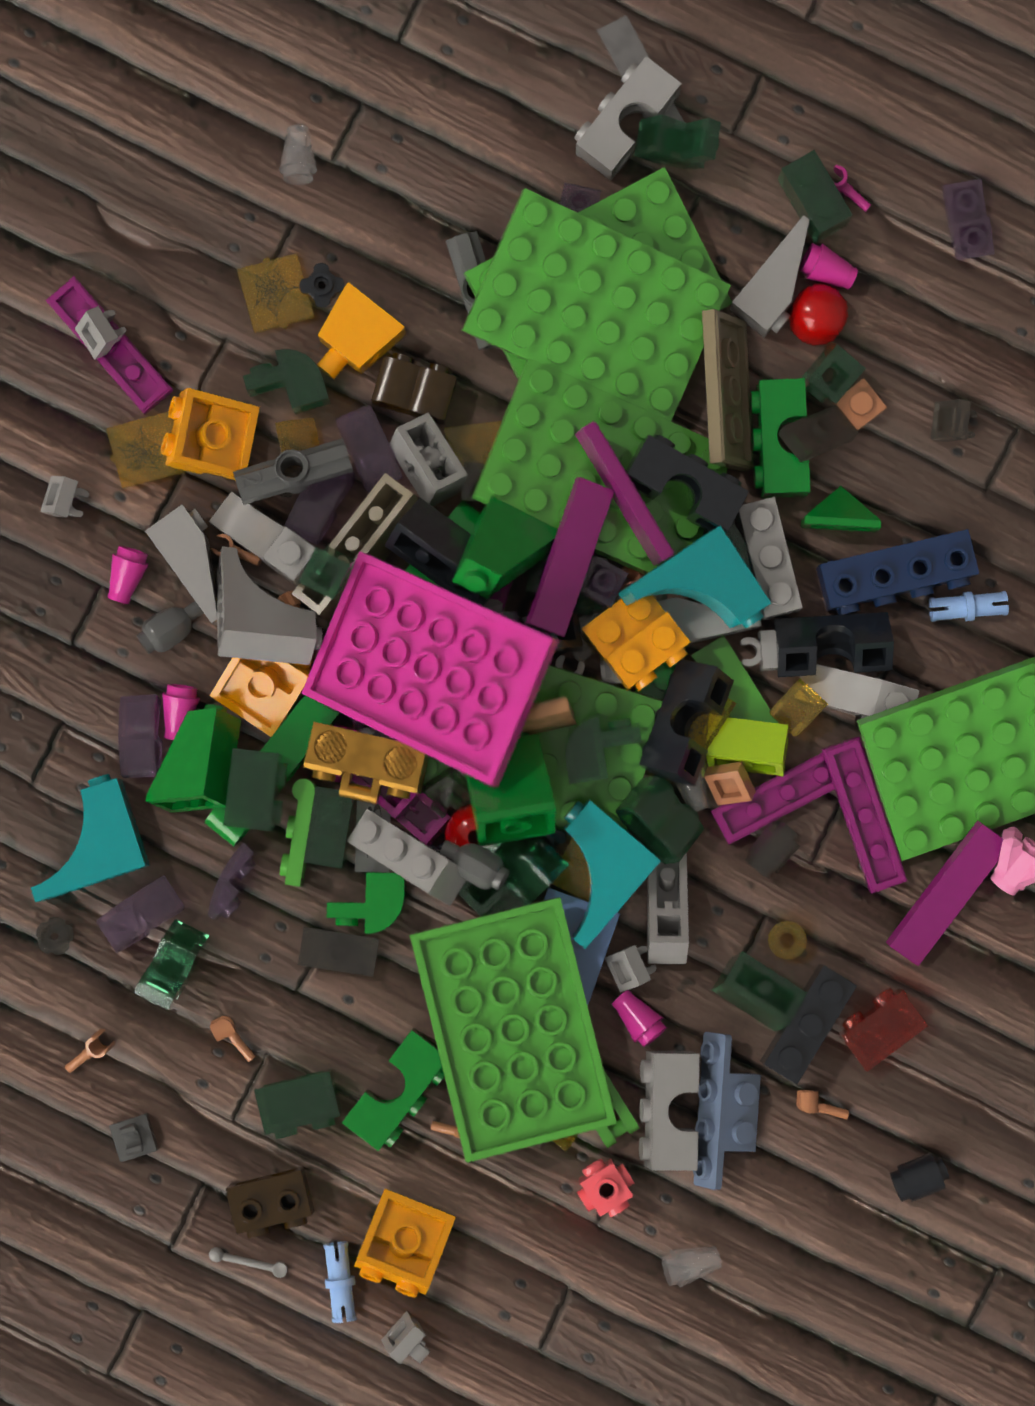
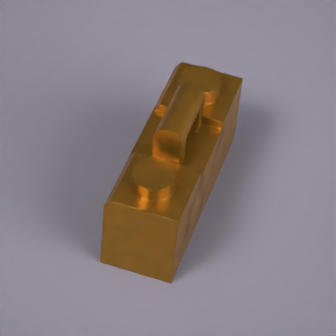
M314 722L304 767L313 769L312 777L335 782L336 775L342 776L339 796L377 805L382 785L388 787V795L410 799L411 792L421 794L429 755L400 741ZM353 774L374 778L372 787L351 783Z

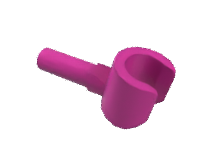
M835 165L834 172L843 180L839 183H834L825 176V184L828 191L834 194L843 193L863 211H866L871 204L848 183V174L845 168Z

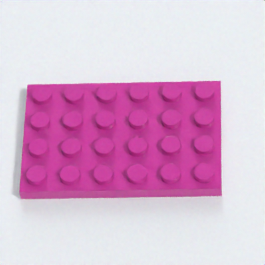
M359 551L302 694L490 786L498 787L559 640L368 553Z

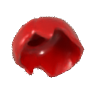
M814 284L803 289L789 309L791 331L800 341L812 346L829 344L834 341L843 330L849 317L847 301L837 289L826 284Z
M471 803L461 807L451 816L445 829V841L449 840L459 847L465 844L478 845Z

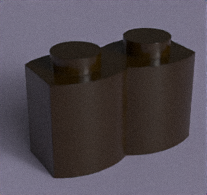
M394 353L392 358L384 356L371 399L372 405L393 412L407 414L415 418L429 412L436 424L444 425L457 383V377L450 375L452 370L433 363L429 365V368L420 367L414 364V358L400 353Z

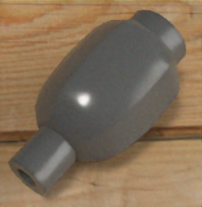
M196 601L184 609L168 607L147 619L142 625V632L136 636L148 654L153 651H168L189 634L192 626L191 621L204 612Z
M446 840L441 847L440 854L458 865L459 875L482 889L494 888L499 891L508 878L510 870L503 867L502 859L482 846L465 844L459 847Z

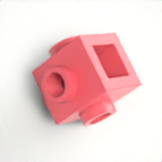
M600 1158L582 1170L584 1175L579 1178L582 1189L577 1193L589 1212L596 1209L600 1217L607 1212L610 1217H613L630 1206L627 1200L632 1198L633 1194L629 1187L635 1184L624 1164L616 1167L612 1158L606 1162ZM604 1183H610L614 1187L613 1194L608 1197H604L599 1193V1188Z

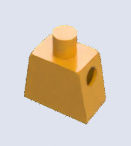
M348 282L318 334L320 342L329 350L319 361L317 367L332 379L338 376L346 364H349L362 374L406 335L405 326Z

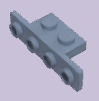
M704 1032L700 1052L702 1064L698 1093V1121L695 1126V1130L698 1131V1171H693L694 1185L712 1190H720L722 1188L724 1151L756 1152L761 1075L754 1073H731L732 1036L722 1033Z

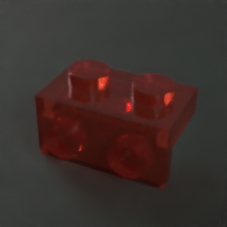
M890 987L884 990L872 1000L875 1004L873 1008L865 1014H862L859 1010L841 1023L845 1029L839 1032L838 1035L866 1072L928 1027L927 1023L907 998L908 995L903 989L898 988L896 991H893Z

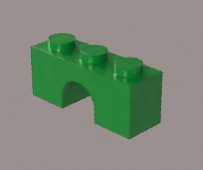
M805 378L759 380L756 391H750L751 414H757L758 428L752 429L753 451H759L760 466H754V488L761 489V499L772 497H807L811 492L809 454H792L785 451L780 446L777 437L778 429L782 425L803 422L807 417Z
M414 1028L389 1059V1062L396 1066L405 1078L403 1093L395 1099L384 1100L367 1089L342 1122L343 1125L377 1151L384 1144L391 1148L404 1130L399 1126V1123L407 1113L414 1117L427 1100L422 1093L430 1082L437 1086L444 1078L437 1046Z

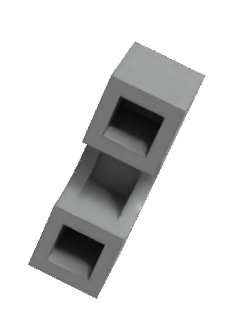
M647 56L639 65L634 62L627 69L621 79L624 83L616 94L613 92L607 94L598 107V110L601 112L593 123L586 121L575 136V140L578 141L576 143V155L610 181H612L632 156L635 148V141L625 135L619 124L622 119L632 113H642L658 123L681 92L682 83Z
M775 497L743 504L735 517L742 546L746 548L753 576L771 602V604L761 610L764 615L761 621L799 612L803 607Z
M366 809L347 840L348 843L451 906L466 879L459 875L458 865Z
M646 1051V1060H641L640 1079L642 1083H646V1097L641 1098L639 1105L640 1120L645 1122V1137H640L639 1158L641 1161H644V1166L650 1170L698 1171V1131L691 1128L674 1127L670 1122L668 1109L671 1101L677 1095L682 1093H699V1053L692 1051Z

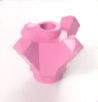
M1009 827L1003 830V842L999 860L994 866V872L990 878L1000 889L1015 896L1019 890H1024L1026 886L1035 883V841L1028 837L1022 840L1023 834L1016 827Z

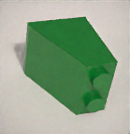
M526 732L520 733L498 787L490 786L466 774L479 846L555 834L556 807L539 734L529 735Z

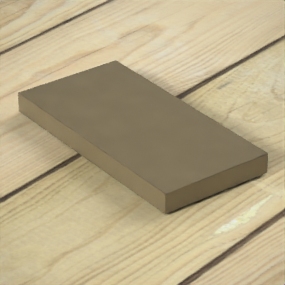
M716 309L702 311L710 463L737 471L753 470L746 322Z

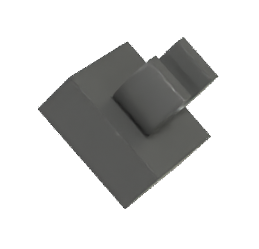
M148 1113L109 1125L120 1162L159 1150Z

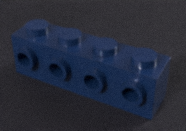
M969 529L823 563L816 568L826 612L836 610L837 615L860 611L859 604L872 601L875 608L897 602L896 596L910 593L912 599L934 594L933 587L947 584L948 590L971 585L969 578L979 574Z

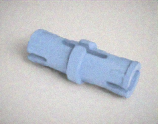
M972 591L963 592L962 596L930 597L929 608L945 607L943 611L929 612L931 622L964 618L965 621H974L975 617L1008 615L1009 605H992L993 602L1008 601L1007 592L1001 591L973 595Z
M347 1241L337 1242L339 1258H336L334 1242L323 1245L328 1271L325 1287L330 1289L332 1323H343L342 1306L345 1307L346 1321L351 1322L357 1319V1315H355L352 1286L355 1285V1276L350 1274L349 1245Z

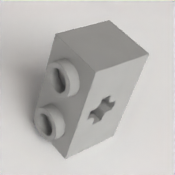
M429 412L396 428L389 444V449L419 497L431 506H434L459 494L468 474Z

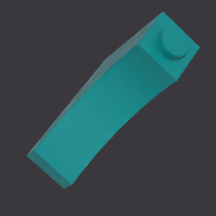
M721 526L709 531L618 593L626 606L641 598L658 594H675L692 598L713 610L726 623L729 629L740 624L745 629L764 617L761 610L771 604Z
M110 774L102 775L88 780L90 787L80 790L83 800L84 820L79 842L69 860L56 874L46 881L31 887L35 902H43L150 866L122 779H111Z
M590 799L584 804L578 800L564 816V819L568 821L564 829L581 848L589 869L590 896L587 910L580 925L572 935L573 939L584 949L590 945L661 862L659 858Z

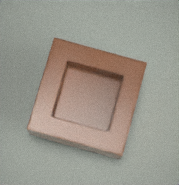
M864 378L833 402V405L855 433L887 408Z
M742 762L709 766L704 774V778L718 806L752 801L756 793Z

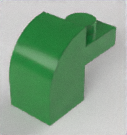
M366 872L365 903L327 902L326 918H335V925L358 926V918L365 919V934L382 931L392 925L403 910L406 898V879L397 873Z

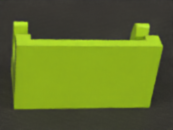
M712 715L707 745L708 753L706 755L708 767L742 762L747 772L784 776L789 740L788 725Z

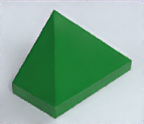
M840 486L801 520V528L876 533L881 528V520Z

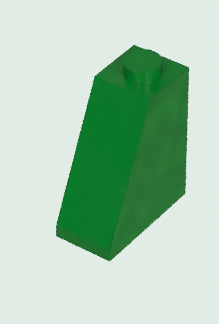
M491 496L476 521L452 582L487 599L544 559L553 545L558 529Z
M209 704L205 705L204 709L188 711L146 795V802L170 813L228 807L241 719L227 713V709L220 705Z

